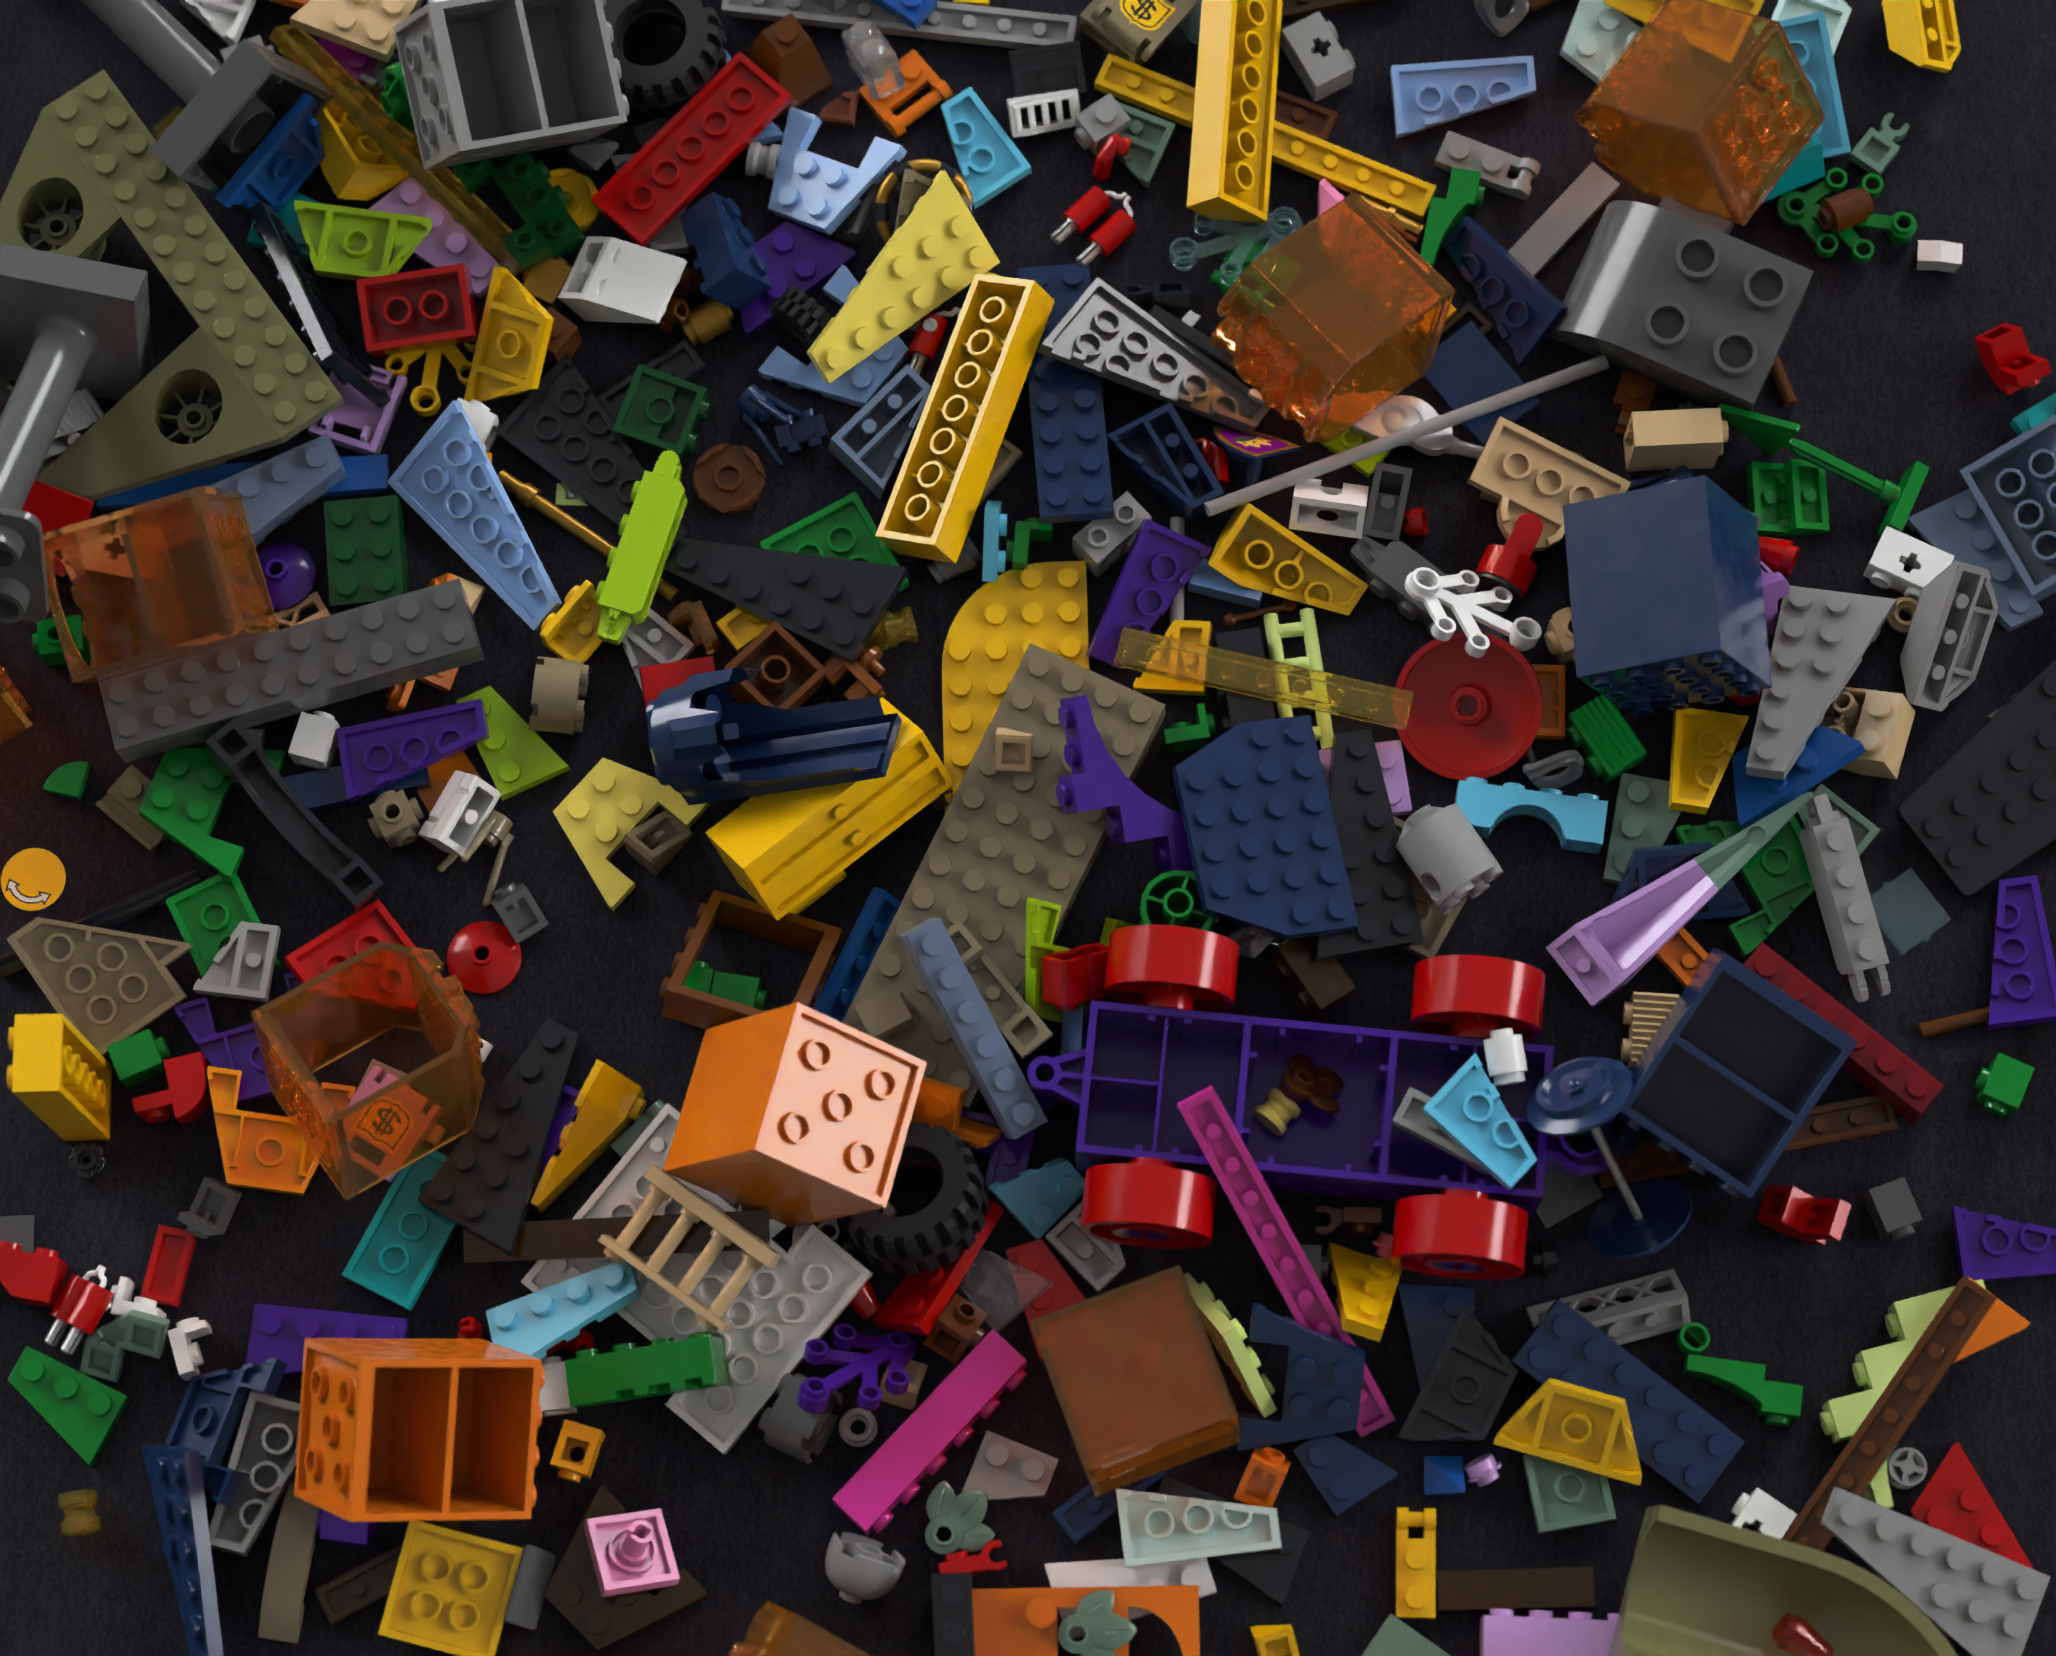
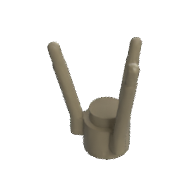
M492 810L482 829L461 857L462 862H467L481 843L491 848H495L496 844H500L483 900L485 907L490 905L507 849L514 839V836L508 833L513 826L512 821L496 810ZM449 853L438 866V871H445L458 856Z

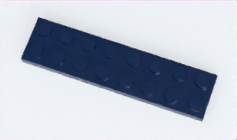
M1077 263L1017 268L1018 279L1035 280L1055 300L1027 374L1040 524L1114 518V505L1101 377L1037 352L1043 341L1091 285L1089 263L1086 266Z

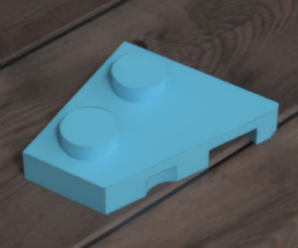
M987 500L985 506L982 581L997 582L998 572L1005 573L1006 551L1000 550V536H1007V514H1001L1002 501Z
M1059 1157L1046 1162L1041 1168H1031L1019 1173L1018 1178L1002 1184L995 1182L988 1189L1031 1237L1039 1240L1083 1194L1085 1179L1068 1160Z

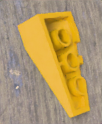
M598 1059L574 1103L578 1107L575 1122L571 1121L568 1125H565L561 1132L558 1148L562 1151L559 1157L553 1155L548 1161L530 1203L534 1210L540 1213L628 1129L632 1120L637 1121L646 1107L647 1101L643 1100L645 1094L642 1087Z

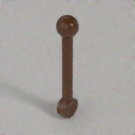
M1285 598L1281 604L1237 615L1227 613L1223 617V623L1227 627H1233L1237 622L1260 617L1267 613L1280 611L1293 613L1297 608V602Z

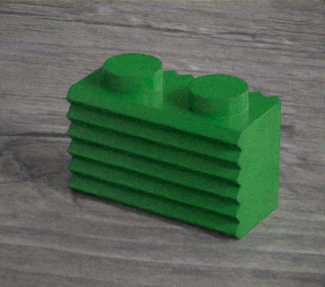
M1602 694L1568 715L1565 723L1567 727L1565 728L1566 736L1574 747L1580 746L1587 755L1585 762L1594 777H1602L1603 781L1607 784L1621 776L1622 772L1626 773L1644 762L1647 755L1646 750L1613 702Z

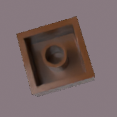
M776 620L723 668L725 670L742 667L750 678L725 688L739 703L771 706L788 710L799 708L822 687L828 670ZM746 668H750V669H759V670L753 671V670H745V669H746Z

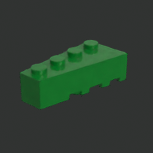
M711 1331L689 1334V1339L675 1342L674 1337L651 1340V1346L636 1348V1343L613 1346V1352L599 1354L598 1349L581 1350L575 1352V1359L564 1360L570 1407L575 1408L730 1385L724 1339L713 1337Z

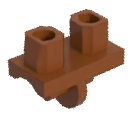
M877 646L868 652L863 649L858 657L860 660L858 663L855 662L854 665L831 655L823 665L828 670L825 679L835 687L847 674L854 678L856 682L843 694L847 700L879 696V699L884 698L886 693L882 691L883 687L867 673L871 670L877 677H880L886 669L878 662L883 655V651Z

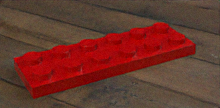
M739 51L591 198L592 205L638 245L646 247L792 101L791 94Z

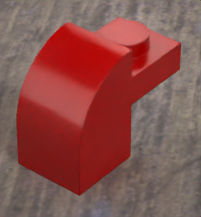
M2003 323L1974 338L1985 369L1995 385L2006 395H2010L2020 389L2033 387L2040 383L2041 377L2052 372L2046 358L2030 354L2021 327Z
M201 1051L163 1060L169 1089L132 1098L134 1112L142 1121L147 1120L148 1123H158L168 1120L170 1114L174 1113L175 1119L184 1126L197 1120L206 1111L211 1101L207 1079L209 1063Z
M1768 1185L1756 1220L1787 1236L1808 1243L1825 1245L1827 1240L1840 1241L1842 1232L1846 1227L1851 1204L1842 1199L1814 1198L1794 1186Z

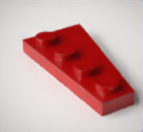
M989 1200V1211L986 1215H983L986 1222L980 1233H974L976 1240L967 1250L964 1247L960 1250V1257L950 1263L948 1259L940 1263L941 1268L929 1271L928 1268L920 1269V1274L907 1275L871 1320L879 1328L929 1335L1003 1214L1004 1209L996 1201Z

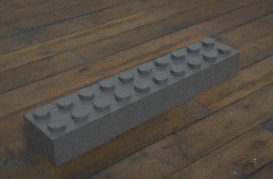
M458 578L98 683L115 751L125 763L205 741L234 718L246 729L482 661L484 657L467 594Z

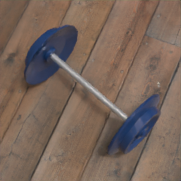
M1606 1057L1575 1058L1549 1071L1531 1093L1526 1106L1528 1122L1539 1133L1553 1137L1575 1136L1591 1130L1619 1190L1605 1198L1592 1212L1586 1227L1589 1245L1599 1255L1613 1259L1643 1258L1657 1253L1668 1246L1687 1225L1693 1209L1690 1194L1679 1183L1665 1179L1642 1180L1630 1185L1627 1184L1600 1125L1613 1118L1629 1101L1634 1087L1632 1073L1619 1060Z

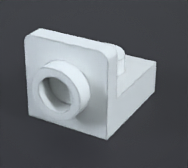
M121 1276L118 1285H113L110 1292L114 1296L110 1301V1313L116 1318L133 1309L166 1318V1313L156 1307L157 1301L135 1296L134 1302H131L135 1289V1283L131 1279Z
M198 1317L181 1320L176 1323L177 1328L167 1331L178 1373L185 1381L191 1380L192 1376L200 1375L198 1365L203 1364L200 1347L197 1342L191 1343V1340L212 1333L211 1325L206 1320L199 1321Z

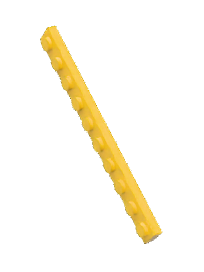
M1108 53L1094 82V89L1105 94L1111 93L1115 98L1192 129L1195 100L1194 87ZM1274 120L1273 162L1319 181L1325 178L1334 187L1356 196L1363 194L1387 208L1393 206L1399 209L1398 213L1420 222L1423 221L1437 186Z

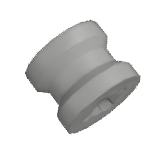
M752 140L746 158V175L754 177L757 174H762L767 179L774 180L781 145L772 144L768 147L761 145L759 141Z
M1904 1447L1898 1449L1887 1459L1888 1482L1896 1489L1907 1490L1913 1488L1924 1479L1927 1473L1925 1457L1914 1448Z

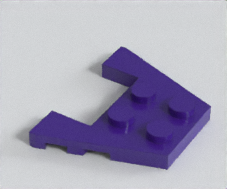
M293 973L284 975L293 1008L292 1012L227 1031L217 1032L208 997L174 1006L175 1012L212 1067L242 1071L237 1105L312 1084L319 994L307 992Z

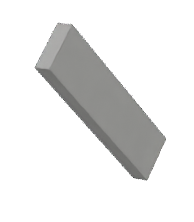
M1592 162L1508 252L1536 277L1619 189L1620 183Z

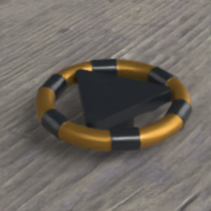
M915 159L893 169L882 182L874 203L876 227L886 245L894 234L889 224L888 202L891 195L897 207L899 205L901 190L893 189L898 183L903 181L904 169H911L917 173L930 172L935 175L940 170H945L957 191L971 199L968 209L975 219L973 197L963 177L952 167L933 159Z

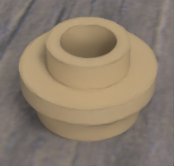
M1911 597L1897 598V608L1891 617H1887L1889 625L1897 632L1908 633L1918 601ZM1899 612H1908L1911 620H1901Z

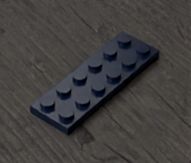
M1560 1299L1554 1301L1510 1360L1541 1385L1548 1378L1625 1399L1639 1460L1697 1504L1702 1501L1745 1442Z

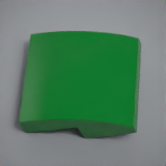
M1790 459L1785 464L1751 461L1745 466L1748 510L1759 515L1762 524L1757 529L1758 535L1794 536L1821 534L1830 531L1824 469L1806 460Z

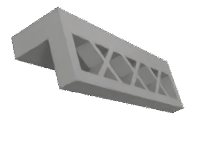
M1674 1269L1560 1298L1566 1305L1619 1345L1678 1330L1691 1322L1688 1296ZM1668 1284L1672 1288V1290L1663 1293L1652 1291L1656 1287ZM1626 1295L1634 1297L1632 1301L1625 1303L1615 1301L1618 1297ZM1555 1300L1526 1307L1527 1317L1533 1330L1540 1322L1539 1318H1543ZM1588 1305L1597 1307L1595 1311L1587 1313L1578 1311L1581 1307Z

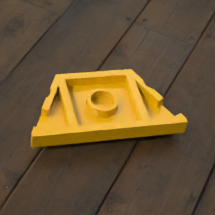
M494 266L464 396V400L470 402L471 399L484 402L537 390L539 387L554 318L513 274L502 266Z
M1548 1378L1496 1433L1493 1444L1635 1485L1640 1486L1641 1467L1626 1400L1623 1398Z

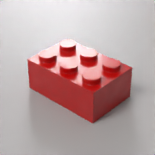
M464 263L356 280L366 352L372 357L476 342L478 339L479 327L470 269Z

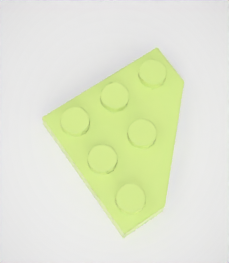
M1189 1272L1175 1280L1197 1320H1200L1221 1358L1241 1383L1240 1387L1249 1401L1264 1418L1277 1411L1270 1397L1275 1393V1390L1264 1373L1259 1375L1256 1368L1261 1366V1362L1250 1346L1245 1347L1243 1340L1247 1338V1335L1236 1318L1231 1320V1316L1220 1299L1216 1301L1213 1293L1204 1281L1198 1284Z

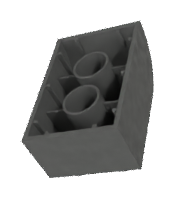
M1612 201L1605 208L1562 302L1568 309L1549 333L1548 337L1594 357L1605 355L1610 364L1629 372L1658 380L1657 384L1713 408H1718L1719 404H1725L1752 411L1805 296L1814 271L1673 211L1635 201Z

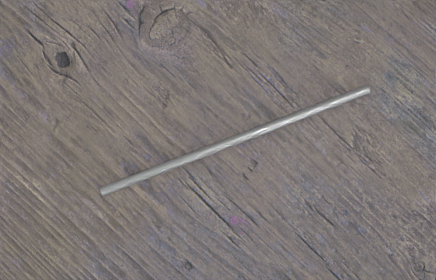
M1605 355L1598 356L1205 502L1204 509L1208 517L1568 384L1608 369L1607 358Z

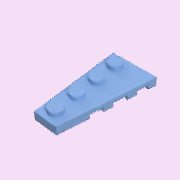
M1533 55L1391 65L1390 68L1396 138L1533 95L1536 92Z

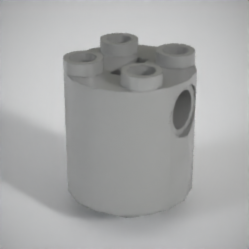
M1456 803L1445 808L1434 807L1429 804L1417 810L1407 818L1399 840L1395 845L1443 915L1457 908L1462 903L1460 899L1469 894L1471 899L1485 892L1490 887L1488 883L1504 872Z

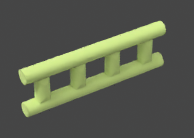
M1305 608L1300 610L1301 622L1279 624L1277 613H1267L1263 615L1278 716L1279 718L1294 717L1292 708L1314 706L1317 726L1313 727L1315 740L1320 741L1321 750L1330 749L1334 733L1314 609ZM1303 636L1306 656L1284 659L1282 639ZM1309 671L1312 691L1290 694L1287 673Z

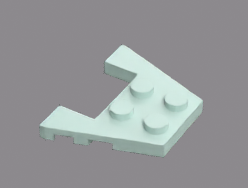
M1579 0L1559 55L1616 98L1649 78L1654 72L1667 64L1677 61L1682 55L1694 48L1670 36H1667L1662 43L1658 42L1624 14L1603 4L1604 0Z

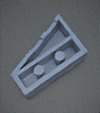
M908 364L830 439L828 448L879 499H881L916 430L932 388Z

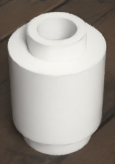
M1513 1028L1490 1031V1039L1483 1040L1489 1077L1494 1078L1495 1086L1525 1082L1524 1072H1527L1528 1068L1522 1034H1513Z

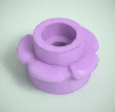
M1492 1453L1484 1454L1472 1460L1464 1467L1468 1474L1467 1481L1469 1483L1477 1482L1479 1487L1493 1482L1499 1477L1497 1470L1501 1468L1502 1463L1500 1461L1496 1462Z

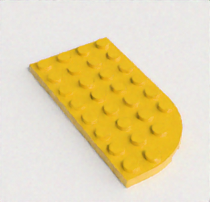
M1086 561L1041 562L1029 564L1024 570L1011 569L998 575L997 582H987L981 586L964 603L955 616L948 631L942 655L944 766L955 783L944 792L945 813L1030 643L1089 670V656L1086 655L1089 648Z

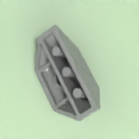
M1955 560L1923 587L1900 655L1907 700L1910 704L1942 712L1950 701L1958 697L1975 681L1998 613V605L1990 582L1991 576L1988 569Z

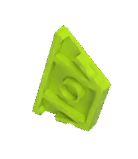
M294 200V208L316 276L356 281L358 279L396 274L433 226L430 217Z

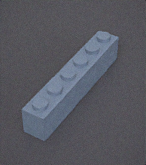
M930 918L899 935L898 937L1004 1137L1015 1140L1047 1122V1118L941 919Z

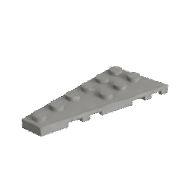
M1789 585V595L1782 599L1770 654L1772 688L1763 689L1746 764V775L1778 780L1785 779L1806 747V741L1815 727H1819L1830 704L1836 701L1861 663L1866 649L1880 634L1883 623L1887 617H1891L1897 608V599Z
M1833 1488L1820 1524L1851 1552L1858 1555L1874 1569L1875 1573L1885 1582L1891 1584L1919 1608L1946 1636L1952 1638L1969 1656L2022 1655L2050 1576L1841 1488Z

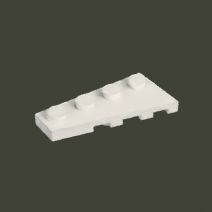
M1206 1558L1135 1567H1125L1124 1559L1044 1564L1051 1587L1198 1585L1199 1598L1217 1593ZM1078 1607L1058 1608L1061 1621L1071 1614H1076ZM1128 1607L1129 1621L1153 1614L1142 1608ZM1075 1626L1070 1630V1637L1072 1639L1085 1635L1084 1629L1079 1626Z

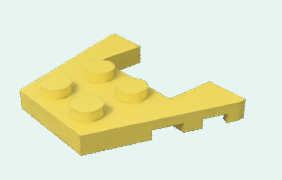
M602 758L557 806L553 813L608 907L614 911L636 887L632 880L609 862V859L624 844L623 837L625 834L641 825L658 806L667 810L689 829L706 811L710 803L688 805L683 796L670 785H661L657 778Z

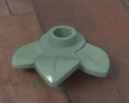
M946 1481L939 1483L932 1490L926 1504V1511L930 1519V1523L925 1531V1539L928 1546L938 1554L949 1555L958 1549L976 1552L992 1541L995 1533L988 1526L981 1523L987 1511V1493L982 1490H971L956 1496L952 1487ZM944 1527L951 1530V1538L946 1542L939 1541L937 1537L938 1531Z
M1101 1590L1090 1593L1081 1599L1076 1614L1067 1616L1059 1625L1058 1639L1065 1650L1074 1654H1080V1656H1116L1113 1649L1127 1644L1137 1632V1628L1126 1618L1111 1613L1114 1604V1592ZM1075 1626H1079L1085 1631V1637L1081 1641H1074L1070 1637V1630Z

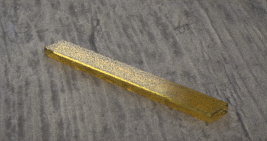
M1126 627L1122 628L1114 665L1401 730H1406L1414 692Z

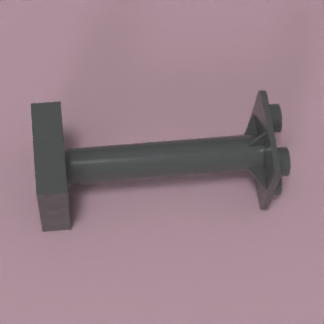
M80 0L187 104L185 109L151 147V150L179 178L217 194L304 91L316 100L317 106L312 109L314 119L334 97L305 68L246 38L240 42L224 63L221 64L157 0Z
M3 243L0 249L1 379L16 381L0 416V622L16 623L20 620L41 622L47 617L50 609L42 525L36 516L22 511L74 392L87 388L93 397L119 402L154 369L148 274L145 270Z

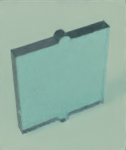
M1911 868L1890 883L1888 881L1883 882L1881 889L1871 895L1879 928L1901 956L1920 942H1928L1934 932L1952 920Z

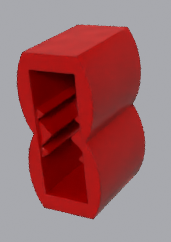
M1092 943L1043 956V1002L1055 1005V1009L1060 1011L1075 1010L1078 1008V1004L1083 1002H1105L1104 986L1109 946Z

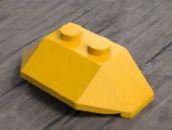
M1882 0L1889 49L1919 67L1944 73L1950 71L1953 66L1952 64L1961 51L1953 0Z

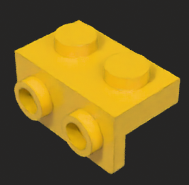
M585 580L581 586H574L566 595L563 607L557 613L553 612L548 615L540 627V637L546 648L561 659L583 661V664L603 642L597 636L601 613L598 602L595 601L596 591L593 584L588 580Z

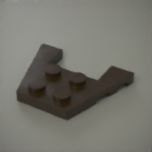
M603 1485L594 1496L543 1594L599 1652L634 1635L645 1627L663 1618H667L695 1602L697 1603L705 1599L709 1595L683 1568L678 1572L680 1580L677 1585L663 1587L655 1596H652L648 1590L601 1596L584 1524L586 1519L628 1512Z

